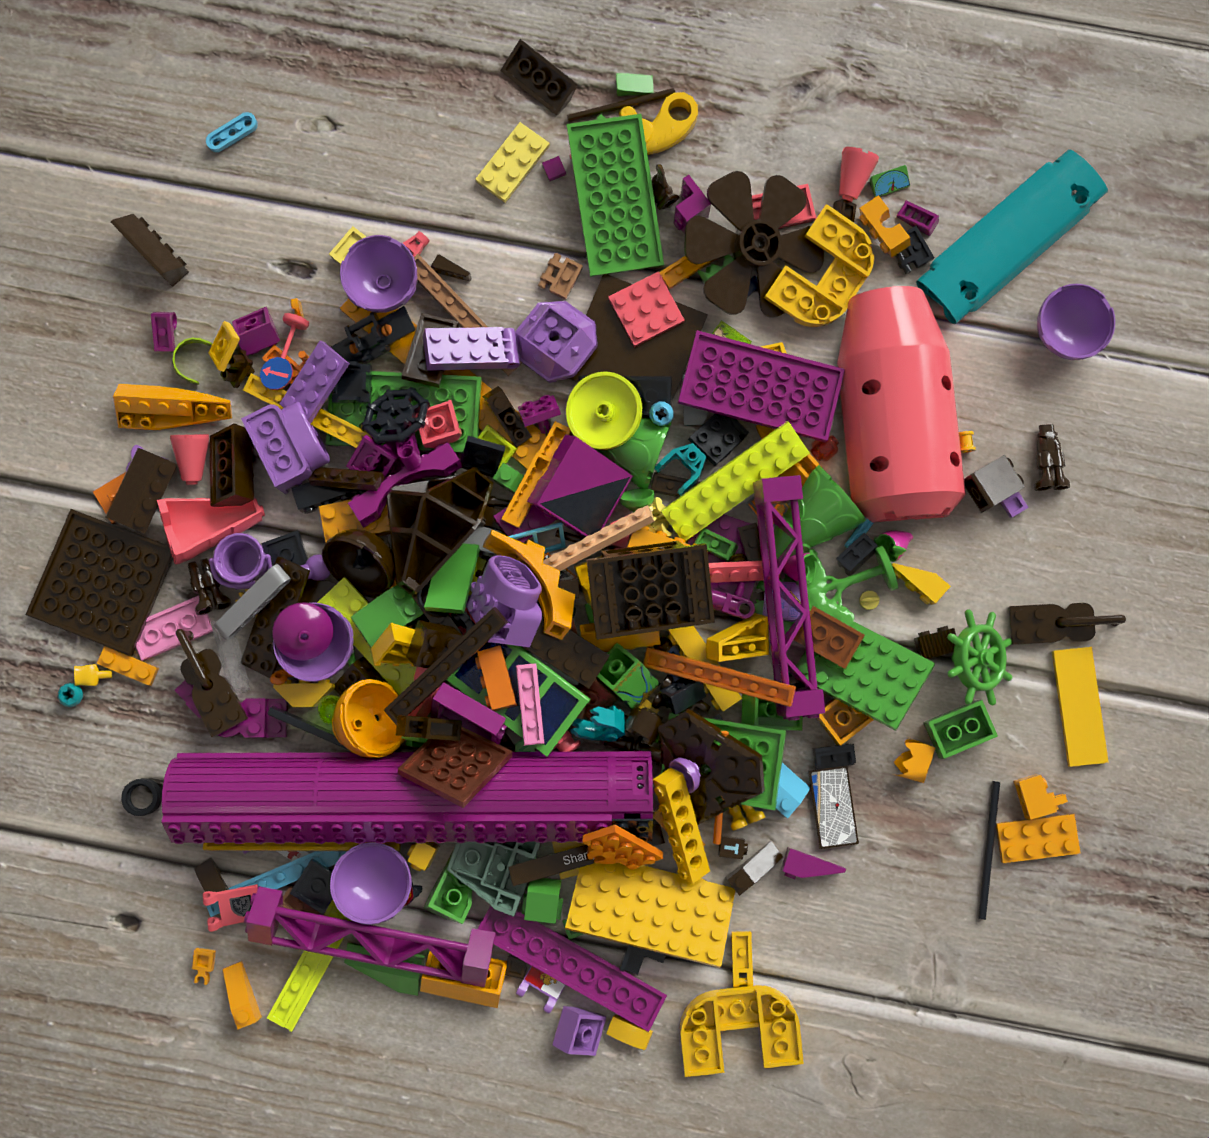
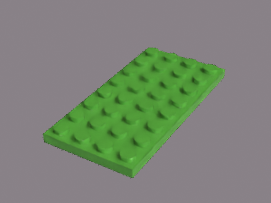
M641 114L567 124L566 128L590 277L664 266Z
M372 371L371 403L386 393L387 389L399 390L414 387L424 399L429 400L430 407L452 400L462 432V436L457 441L449 443L455 453H463L468 436L478 438L481 377L443 375L440 387L437 388L403 380L402 373ZM331 392L328 401V412L361 428L368 403H332ZM395 397L394 399H404L405 397ZM413 400L411 404L414 406L418 403L415 400ZM373 415L372 421L376 420L377 415ZM378 428L375 431L378 433L382 429ZM417 430L415 435L419 451H434L435 448L424 447L420 431ZM326 433V445L353 447Z

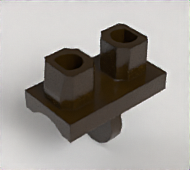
M240 350L237 355H232L229 361L230 368H226L224 372L221 371L220 375L224 381L230 382L233 388H239L246 376L249 377L251 373L254 374L253 362L247 357L245 350Z

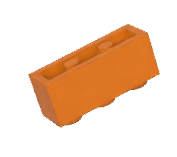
M496 646L478 651V657L475 658L477 668L482 669L483 676L480 677L482 688L487 689L488 696H485L487 707H491L495 712L517 706L502 647Z

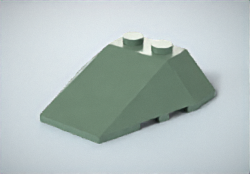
M456 843L447 870L475 891L478 896L487 901L495 910L515 916L528 882L513 886L508 866L537 859L541 843Z

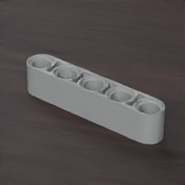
M279 564L274 565L214 624V627L226 641L230 640L290 582L291 578Z

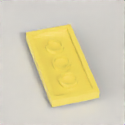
M519 122L476 177V182L506 203L549 148L550 143Z

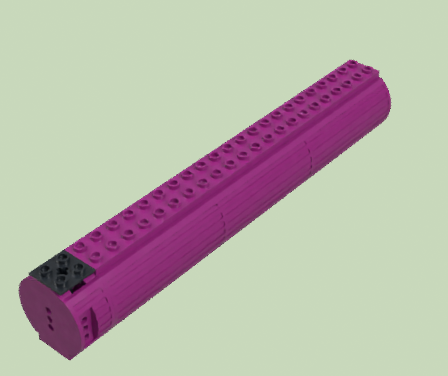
M651 751L551 752L548 757L541 752H512V758L462 808L398 775V768L414 752H393L387 756L377 758L362 757L352 752L177 753V757L170 761L164 777L162 789L163 817L161 823L171 843L263 844L266 842H274L276 844H283L285 842L297 844L305 842H315L317 844L325 842H335L338 844L345 842H355L358 844L365 842H376L379 844L385 842H396L399 844L405 842L420 844L425 842L565 843L567 841L583 843V835L612 825H617L647 842L652 841L653 832Z

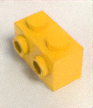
M415 842V844H412L407 853L410 856L408 862L411 863L410 866L417 871H425L430 867L441 845L435 842L421 844Z

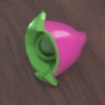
M891 530L880 534L878 537H874V542L878 547H884L890 562H896L905 553L909 542L913 539V535L905 531Z
M811 549L808 550V553H804L807 584L813 581L816 572L815 561H817V557ZM793 555L787 560L782 572L797 581L796 585H799L796 555Z

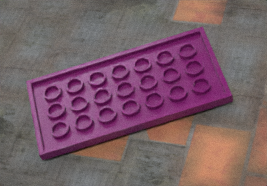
M697 330L678 404L777 429L788 421L797 435L827 442L845 369Z

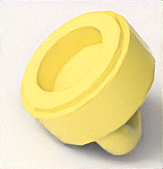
M866 591L861 594L859 603L862 608L872 610L878 606L880 598L876 592Z

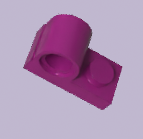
M151 313L154 351H174V330L177 327L176 313Z

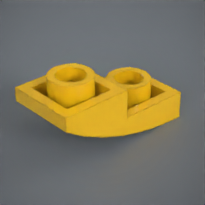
M615 1014L612 1017L606 1034L623 1043L646 1050L653 1031L650 1030L648 1032Z

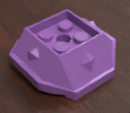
M566 301L537 303L515 331L519 360L548 383L574 377L597 348L595 322ZM554 336H559L557 341H551Z

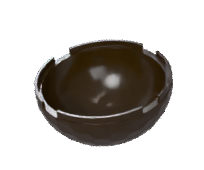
M358 529L344 530L332 536L322 549L324 564L332 576L339 582L346 577L363 596L379 597L389 590L394 583L393 553L388 545L373 533ZM356 549H364L365 556L371 563L370 567L364 570L353 568L357 557Z

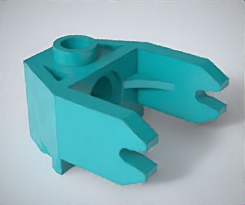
M693 443L672 449L654 469L659 473L672 460L678 459L691 472L690 479L678 490L680 496L684 495L699 481L706 463V456Z
M614 705L608 709L598 706L590 710L592 714L596 715L590 718L591 721L576 719L572 723L576 728L571 729V732L576 737L588 740L614 742L625 735L624 712L617 709Z

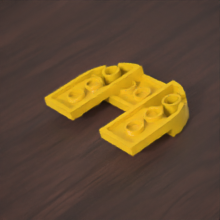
M827 204L804 236L835 257L817 286L785 265L764 297L793 317L796 323L808 327H821L837 320L847 310L849 299L857 294L865 280L869 277L874 264L872 243L865 231Z
M762 985L712 990L694 998L685 1008L680 1021L685 1077L725 1073L720 1031L759 1027L764 1068L804 1064L800 1023L792 1002L779 990Z

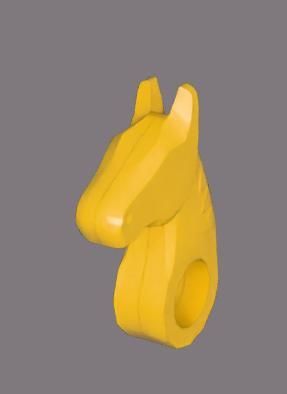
M684 92L673 93L666 97L653 122L642 118L647 155L656 154L675 146L692 131L698 117V104L692 96ZM627 106L620 110L619 117L635 115L637 113L633 107ZM675 107H683L689 112L690 116L685 120L679 121L673 119L669 111Z

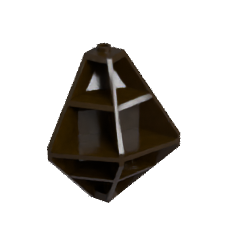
M473 467L456 476L394 486L387 494L386 501L396 584L411 596L420 592L482 521L494 483L480 473L477 468Z

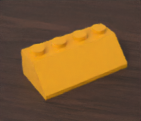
M429 951L425 966L447 970L433 953ZM491 958L485 987L423 974L420 992L498 1008L507 961Z

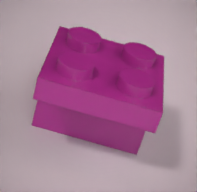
M689 174L682 180L680 195L683 201L675 206L673 221L675 227L679 231L682 230L684 234L685 226L689 219L699 215L709 218L711 203Z
M366 434L346 467L350 470L383 472L386 478L391 474L401 471L404 464L397 453L395 442L385 443L383 446L378 445Z

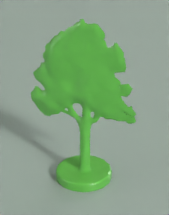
M883 546L875 549L878 566L843 579H836L830 575L826 576V571L818 558V553L811 549L817 557V561H815V577L810 584H807L809 610L814 606L851 627L855 619L854 614L842 605L841 594L847 587L882 574L890 591L898 589L894 569ZM785 574V578L779 579L780 582H797L788 577L787 574ZM759 581L756 589L765 591L764 581ZM837 589L835 597L832 599L826 597L828 591ZM756 599L757 603L754 606V614L756 611V614L763 615L764 601ZM783 621L784 635L794 622Z

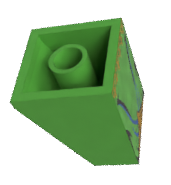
M616 643L607 653L610 656L597 677L628 707L633 709L636 702L641 706L661 683L637 658L620 644Z

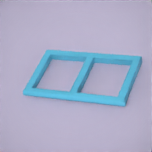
M562 522L508 536L518 539L532 535L533 541L538 544L537 533L559 528L561 543L545 547L544 553L566 548Z

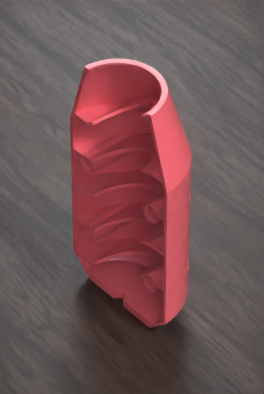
M893 286L869 290L855 295L849 299L837 362L839 368L845 369L840 395L851 500L872 523L908 519L946 518L966 495L949 348L922 289L911 286Z

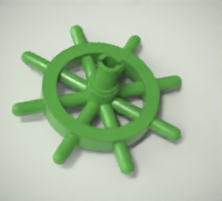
M967 609L965 617L968 626L961 631L958 637L952 633L947 636L948 640L955 644L952 655V662H954L955 667L949 670L947 675L950 678L958 675L962 684L968 688L965 696L966 704L969 705L973 702L975 691H985L988 703L993 706L996 704L993 688L1001 682L1002 678L1006 681L1012 680V675L1005 671L1007 663L1005 648L1012 644V640L1010 638L1002 640L999 633L993 628L996 618L994 612L988 614L986 624H975L973 612ZM978 633L982 635L981 642ZM980 673H981V677H982V682H979V681H978V680H979Z

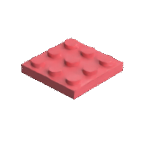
M659 271L608 296L634 348L685 321Z

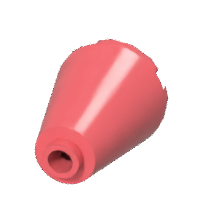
M856 147L843 148L839 195L842 199L849 202L857 200L878 163L879 156L870 151L867 154L861 148Z
M209 434L170 435L181 480L186 481V485L198 484V481L202 480L210 439Z

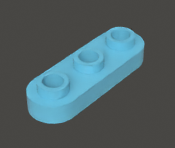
M242 113L208 134L206 144L211 151L221 152L257 129L258 122L252 113Z

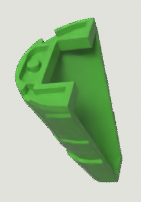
M642 417L637 431L626 443L613 449L595 450L633 476L631 481L639 488L648 489L672 421L667 425L658 426L651 421L650 417Z
M820 465L812 470L802 487L803 499L798 501L803 553L814 546L832 540L834 537L858 527L866 521L864 515L854 502ZM790 505L783 518L793 529ZM776 525L774 538L776 557L778 559L793 539ZM795 548L790 557L796 555Z

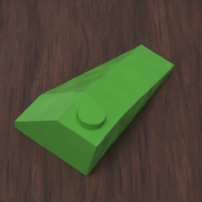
M452 851L423 908L439 917L463 924L472 905L473 890L447 870L453 854Z
M347 943L346 951L370 955L361 944ZM415 954L402 962L424 966L425 955ZM349 959L344 960L345 964L399 993L419 995L422 978L420 973Z

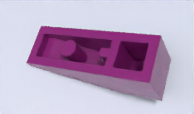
M790 847L787 848L781 870L785 872L784 876L795 879L796 876L806 878L846 872V868Z

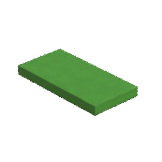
M463 543L432 577L424 606L426 611L464 614L480 551L479 545Z

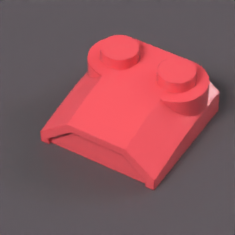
M452 400L428 408L425 419L426 425L424 428L419 429L425 448H435L447 442L453 443L462 436Z

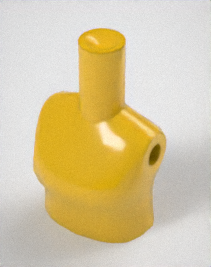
M96 664L74 666L75 686H97L99 679L112 678V670L99 671Z

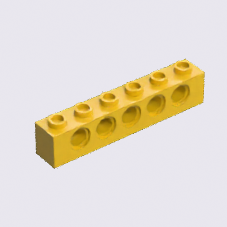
M670 767L653 779L654 791L658 797L659 809L664 818V826L668 832V840L672 846L673 858L678 867V875L683 880L694 884L709 873L710 868L684 774Z

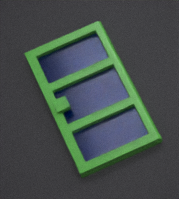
M487 642L478 651L496 646L502 647L517 706L495 712L505 717V725L522 738L523 729L516 665L537 664L544 744L532 746L548 757L584 707L589 703L590 698L523 647ZM476 652L447 681L468 697L487 707L485 696H488L486 688H482L480 677L483 676L482 669L477 668L475 658L478 657V653Z

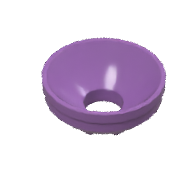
M677 758L671 761L669 768L671 767L682 772L688 792H694L699 787L701 776L697 764L684 758Z

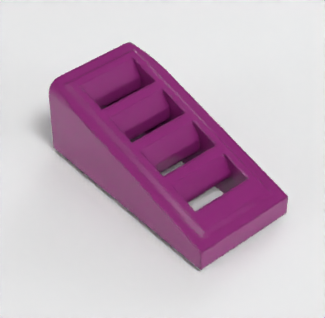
M907 200L897 214V218L912 227L917 226L920 232L931 236L939 223V215ZM910 208L911 212L908 216H905L906 212ZM915 213H918L917 216H916V218H915V219H912V217L914 216V214H915ZM922 216L925 217V218L923 219L922 223H920L919 221H920L921 217H922Z

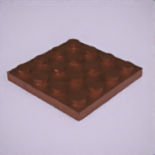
M461 727L460 741L428 739L398 768V775L464 808L512 758V751Z

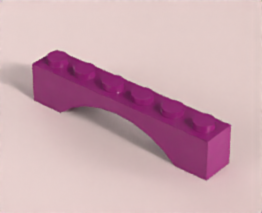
M449 443L440 444L435 447L434 451L420 456L421 464L418 468L408 470L404 466L398 473L387 476L377 491L368 490L362 495L353 497L348 504L362 527H366L381 517L383 509L387 504L386 496L392 487L409 484L426 477H447L462 468L460 459Z

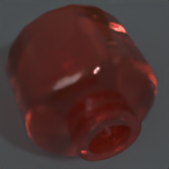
M833 435L829 436L827 442L814 440L811 443L812 449L810 451L819 462L821 460L827 462L839 452L837 447L839 442Z

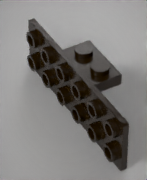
M277 557L275 565L279 564L291 580L257 614L240 662L242 665L268 678L275 672L278 664L274 653L272 634L275 619L285 608L300 602L310 574V570L283 557Z

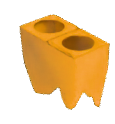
M913 739L905 740V745L910 750L899 755L894 761L895 765L903 773L896 776L924 783L935 747Z

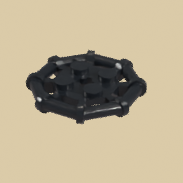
M414 387L399 390L387 389L386 393L372 403L367 404L364 422L361 424L362 431L366 432L374 440V443L378 445L389 442L404 443L413 433L425 427V419L430 402L424 399ZM395 397H405L404 399H394ZM415 400L418 404L413 406L411 403ZM373 415H377L376 420L372 421ZM378 428L382 429L378 433L375 431Z

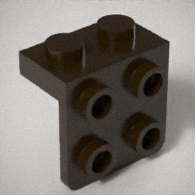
M363 656L352 663L334 684V690L341 696L345 690L361 680L373 679L388 682Z

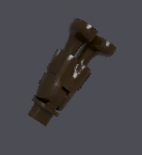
M1054 424L1039 425L1036 463L1037 468L1042 470V476L1034 484L1035 491H1045L1051 488L1054 490L1070 488V481L1065 477L1062 470L1066 466L1065 459L1061 451V443L1058 437H1055L1058 433L1054 430ZM1051 469L1054 470V481L1052 478Z

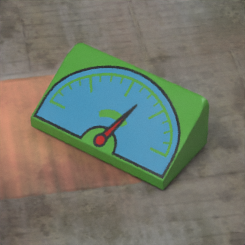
M906 165L871 176L869 184L874 197L878 195L881 197L910 187Z

